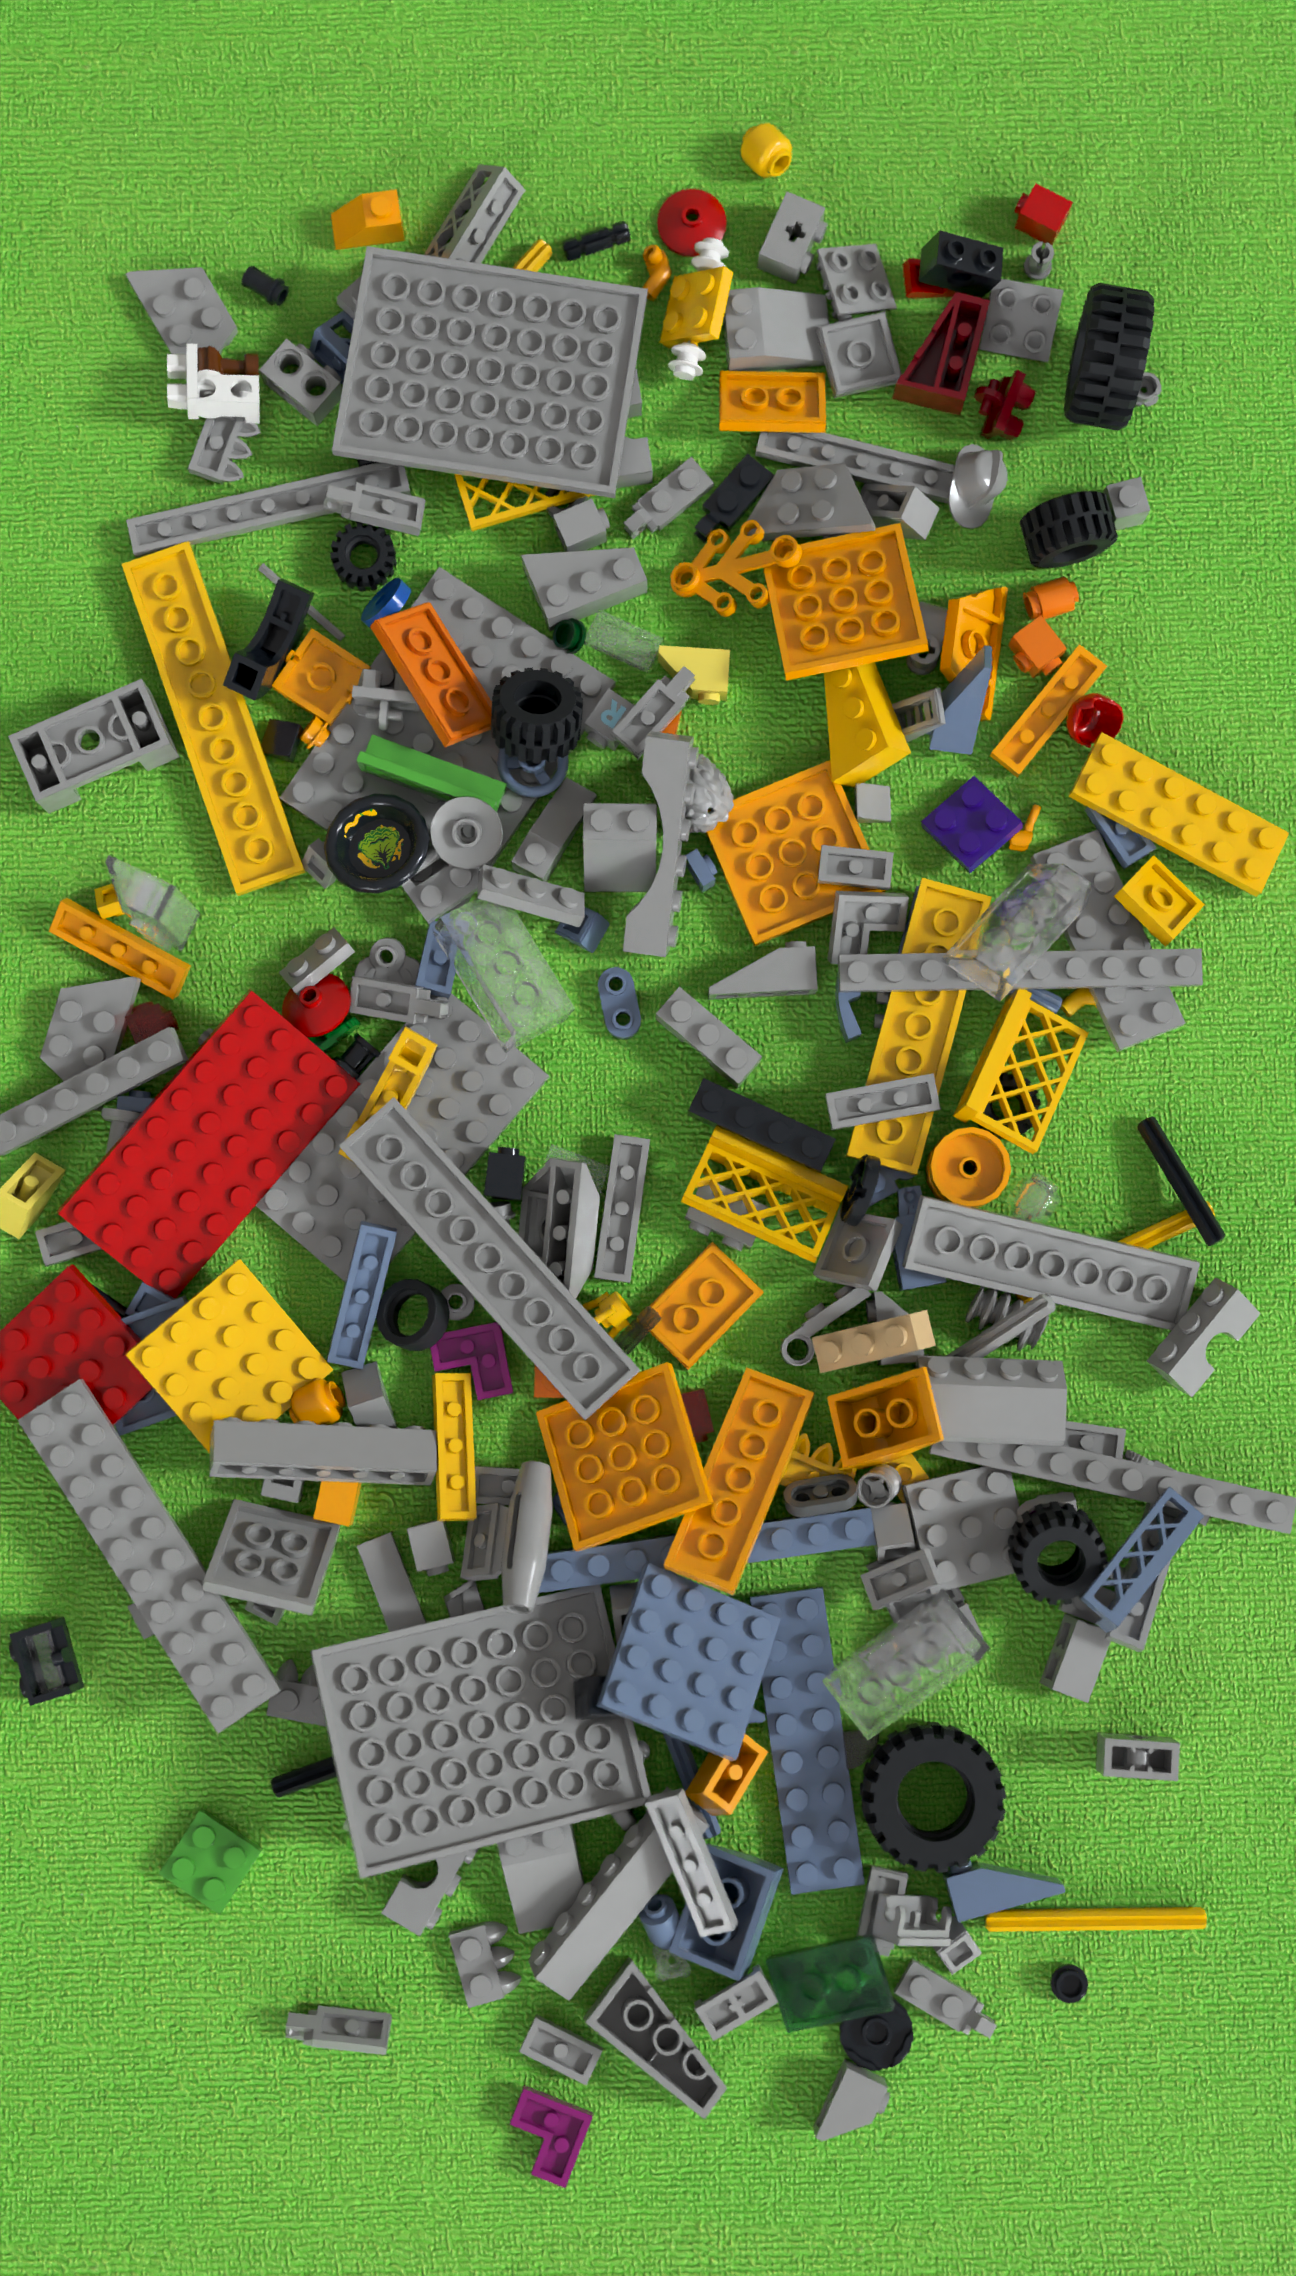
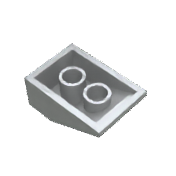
M761 287L729 290L723 318L728 371H774L825 366L816 330L819 326L829 324L826 295Z
M572 1824L497 1843L519 1934L554 1927L557 1918L563 1912H567L577 1900L580 1889L585 1885Z

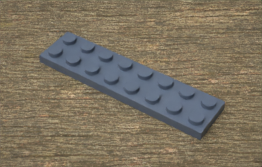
M823 1587L750 1596L752 1607L781 1618L761 1682L791 1895L864 1885Z

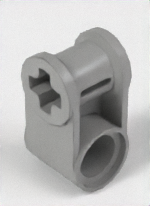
M920 601L919 606L929 651H927L926 659L920 658V653L907 655L906 663L911 672L917 675H926L931 673L938 663L944 640L945 620L948 609Z

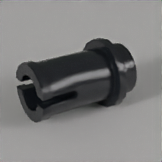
M249 266L242 277V286L266 298V302L269 305L273 306L276 304L280 306L288 296L289 288L285 285L283 279H274L255 266Z

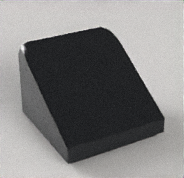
M269 719L261 743L264 755L293 763L301 741L299 737L304 730L302 725L294 722Z

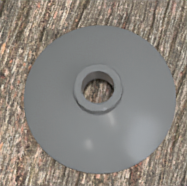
M462 796L447 801L437 810L431 823L430 835L434 849L445 862L461 869H474L488 863L497 854L502 843L503 829L498 814L488 803L475 797ZM469 824L474 827V836L467 837L464 835V825Z

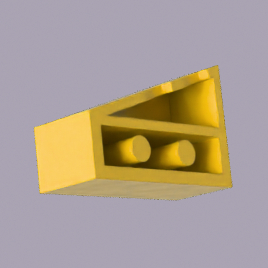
M875 662L824 673L832 782L854 788L856 783H865L909 755L911 751Z

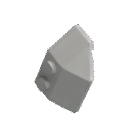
M550 1158L545 1163V1166L523 1188L518 1235L569 1292L577 1298L593 1269L600 1196L586 1163Z

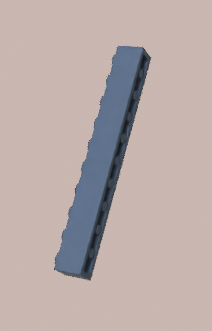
M863 1506L809 1517L792 1516L764 1520L747 1563L876 1545L871 1508ZM676 1533L604 1543L578 1552L574 1551V1548L548 1551L546 1569L539 1593L639 1579L643 1566L647 1563L664 1569L663 1564Z

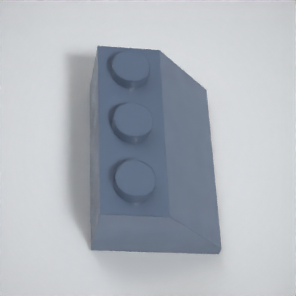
M706 1844L738 1924L733 1931L700 1937L686 1903L669 1952L739 1981L748 1975L784 1868L750 1854Z

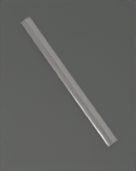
M264 563L258 568L275 585L281 579ZM310 605L307 613L341 641L345 635Z

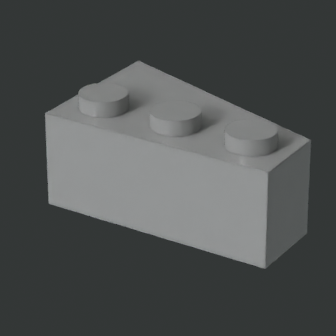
M634 547L521 555L524 572L549 632L554 630L555 626L562 620L570 618L580 620L647 593V578Z

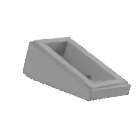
M934 688L892 704L907 742L946 724L941 688ZM930 702H931V705H932L933 718H932V713H931ZM922 706L924 707L925 721L923 720ZM913 711H915L916 724H915V720H914V713H913Z

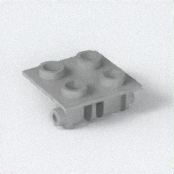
M876 244L817 249L819 256L817 269L821 272L824 290H829L826 294L827 299L833 300L831 305L834 311V319H838L841 322L852 319L851 314L895 310L897 308Z
M1001 279L990 290V303L979 350L1048 362L1064 290Z

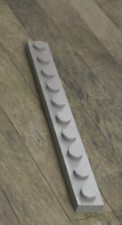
M1202 948L850 954L838 956L839 993L1192 987L1203 985Z
M939 1441L930 1445L929 1448L930 1454L1153 1504L1165 1489L1170 1486L1203 1515L1287 1534L1291 1533L1296 1508L1295 1497L1067 1446ZM1169 1500L1164 1505L1166 1507L1179 1509Z

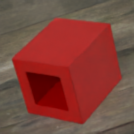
M1035 183L1030 194L1023 193L1016 205L1014 213L1019 216L1015 229L1039 241H1043L1044 244L1048 242L1053 245L1069 215L1073 202Z

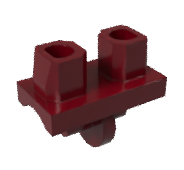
M1015 370L1013 376H1004L1000 382L996 379H991L988 387L981 386L976 389L974 398L981 404L978 412L981 415L987 416L980 432L981 436L990 439L998 435L1008 440L1019 437L1024 421L1012 415L1011 412L1014 406L1022 411L1028 409L1036 394L1034 389L1023 382L1026 376L1025 373Z

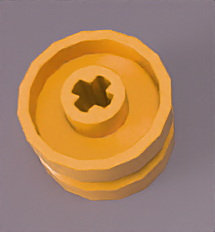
M975 1127L956 1129L938 1141L929 1153L925 1168L927 1184L937 1199L980 1208L996 1199L1007 1186L1011 1172L1009 1153L1002 1141L987 1130ZM970 1162L975 1169L971 1171L972 1175H968L963 1171V1164L966 1165Z

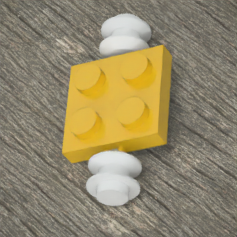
M705 238L703 241L695 244L694 249L700 256L692 258L691 264L698 272L674 276L670 289V297L659 343L667 348H672L671 351L677 356V360L670 361L668 367L674 372V376L683 380H693L694 377L700 376L703 373V369L697 363L705 360L706 354L698 347V343L717 340L720 336L733 272L720 261V259L728 257L729 251L720 240L715 238Z

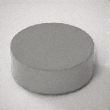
M630 1809L611 1814L625 1831H628L631 1826L637 1823V1819Z

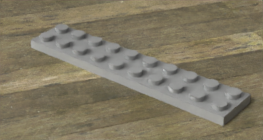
M394 1097L339 1145L345 1154L584 1420L588 1419L640 1371L634 1362Z
M77 1380L18 1420L19 1424L217 1733L222 1732L282 1691L283 1688L223 1595L202 1591L203 1580L207 1572L84 1380Z

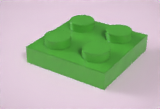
M202 1808L162 1867L159 1875L220 1915L263 1848Z

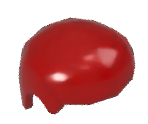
M1091 693L1084 695L1075 701L1068 711L1066 726L1069 737L1088 748H1091V744L1095 743L1101 732L1115 738L1121 730L1124 720L1123 710L1118 703L1103 694Z

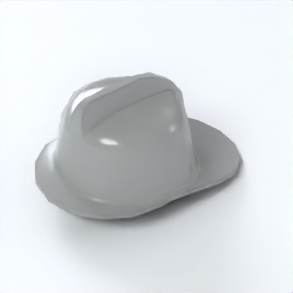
M971 444L964 446L958 452L949 488L948 503L954 520L962 527L973 529L981 526L991 512L994 498L1006 487L1008 473L1002 460V451L984 450L981 446Z

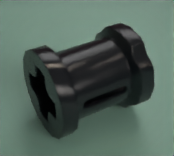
M358 1033L353 1036L355 1041L342 1056H336L333 1059L356 1080L360 1077V1072L373 1057L378 1058L381 1054Z

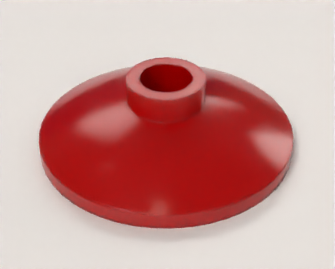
M684 189L672 194L662 204L657 218L658 233L662 242L672 252L684 257L700 256L695 251L694 246L705 238H715L722 241L727 226L726 214L721 203L710 193L699 189ZM688 214H695L699 218L692 222L687 220L686 216Z
M328 974L314 986L305 987L299 996L291 988L282 1004V1017L306 1037L325 1035L337 1028L347 1016L351 1005L350 991L344 981L333 974Z

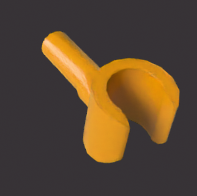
M1033 805L1024 829L1020 830L1010 839L1009 849L1022 852L1028 849L1032 841L1034 824L1041 811L1039 805Z

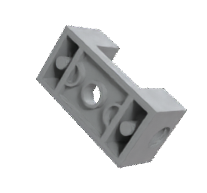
M142 679L8 736L36 802L48 814L82 800L77 788L137 762H140L149 771L180 757L154 696ZM88 733H96L100 737L99 745L93 750H84L81 746L82 738Z

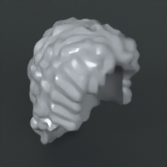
M699 753L696 770L690 769L689 783L695 784L692 806L686 805L685 819L691 820L690 833H706L713 830L718 821L726 822L728 820L729 812L734 807V796L731 793L728 781H726V776L716 768L714 763H711L708 758Z

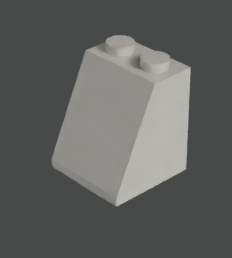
M584 803V892L649 891L656 876L657 804Z

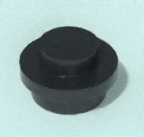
M1064 1964L1053 1972L1050 1986L1052 1992L1060 2001L1075 2003L1085 1996L1088 1989V1979L1078 1966Z

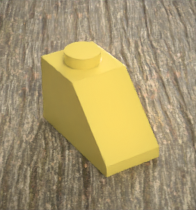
M659 645L658 662L672 678L675 677L683 666L695 675V681L685 691L691 699H698L699 703L705 705H717L720 701L727 700L730 650Z
M34 1152L0 1188V1229L20 1239L39 1218L66 1170Z

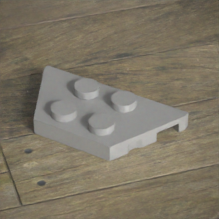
M202 267L130 271L125 274L171 354H186V344H197V349L208 347L209 345L219 351L221 355L223 348L229 345L238 333L236 324Z
M845 463L777 470L748 520H756L763 528L764 537L761 541L775 540L782 535L801 538L875 531V524ZM752 529L748 533V536L753 535L756 532V529Z
M127 977L60 989L40 1058L63 1081H66L118 1054L142 979ZM103 1105L94 1110L101 1111Z

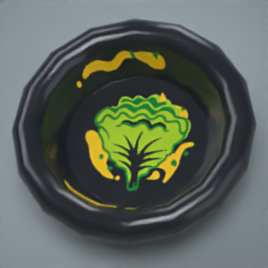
M374 793L355 799L337 813L327 829L324 852L327 866L339 883L356 892L379 894L396 889L415 876L426 859L430 838L425 818L414 804L397 795Z

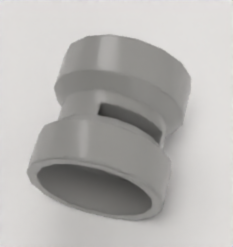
M887 1464L874 1466L858 1481L857 1495L865 1506L870 1508L884 1507L900 1492L902 1486L901 1477L892 1466Z

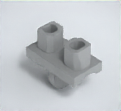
M362 669L358 686L353 685L352 698H355V705L369 706L366 710V718L379 719L380 730L388 729L389 720L402 722L403 711L400 710L419 712V705L399 673L395 675L393 690L381 688L383 676L381 671Z

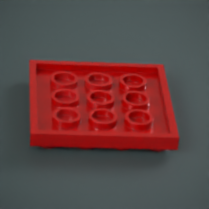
M74 1264L68 1266L0 1331V1400L19 1420L77 1380L83 1379L112 1425L115 1426L120 1419L154 1388L124 1355L139 1343L141 1339L128 1324L126 1325L121 1320V1316Z

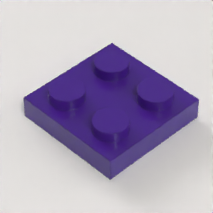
M975 776L969 779L921 821L922 828L969 874L1023 828L1022 821Z

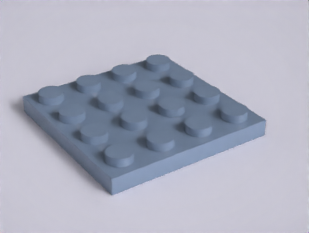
M647 1563L643 1566L596 1706L727 1760H737L781 1618L656 1565Z

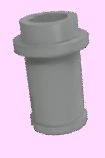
M1043 241L1036 243L1031 250V254L1025 260L1024 271L1033 280L1045 279L1051 272V260L1054 256V249L1048 242H1046L1044 249H1042Z

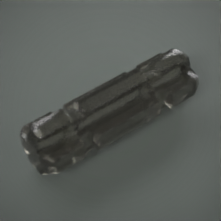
M647 1306L637 1316V1319H634L618 1336L615 1343L625 1354H629L649 1333V1330L656 1326L661 1320V1316L655 1309Z

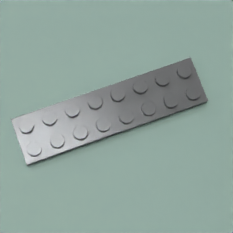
M920 1195L902 1266L910 1270L1035 1298L1040 1294H1048L1056 1304L1173 1330L1188 1310L1200 1262Z

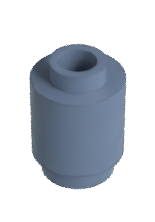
M657 1894L642 1909L639 1917L652 1944L660 1949L670 1950L681 1917L671 1897Z

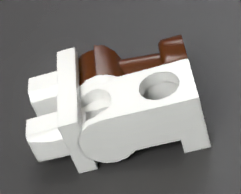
M186 344V354H167L168 379H187V384L167 383L168 408L188 409V419H199V416L209 419L221 416L245 417L246 423L260 424L258 353H246L244 360L222 358L219 351L208 345V347L197 349V344Z

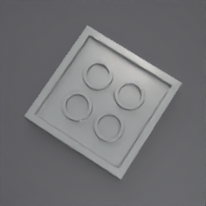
M980 1466L902 1485L917 1551L924 1548L930 1549L942 1584L927 1589V1594H934L1015 1573L1008 1555V1550L1010 1549L1008 1537L1009 1535H1014L1012 1526L1015 1522H1018L1017 1509L1019 1504L1010 1471Z
M234 1499L203 1580L202 1591L312 1616L338 1539L340 1525L316 1520L311 1516Z

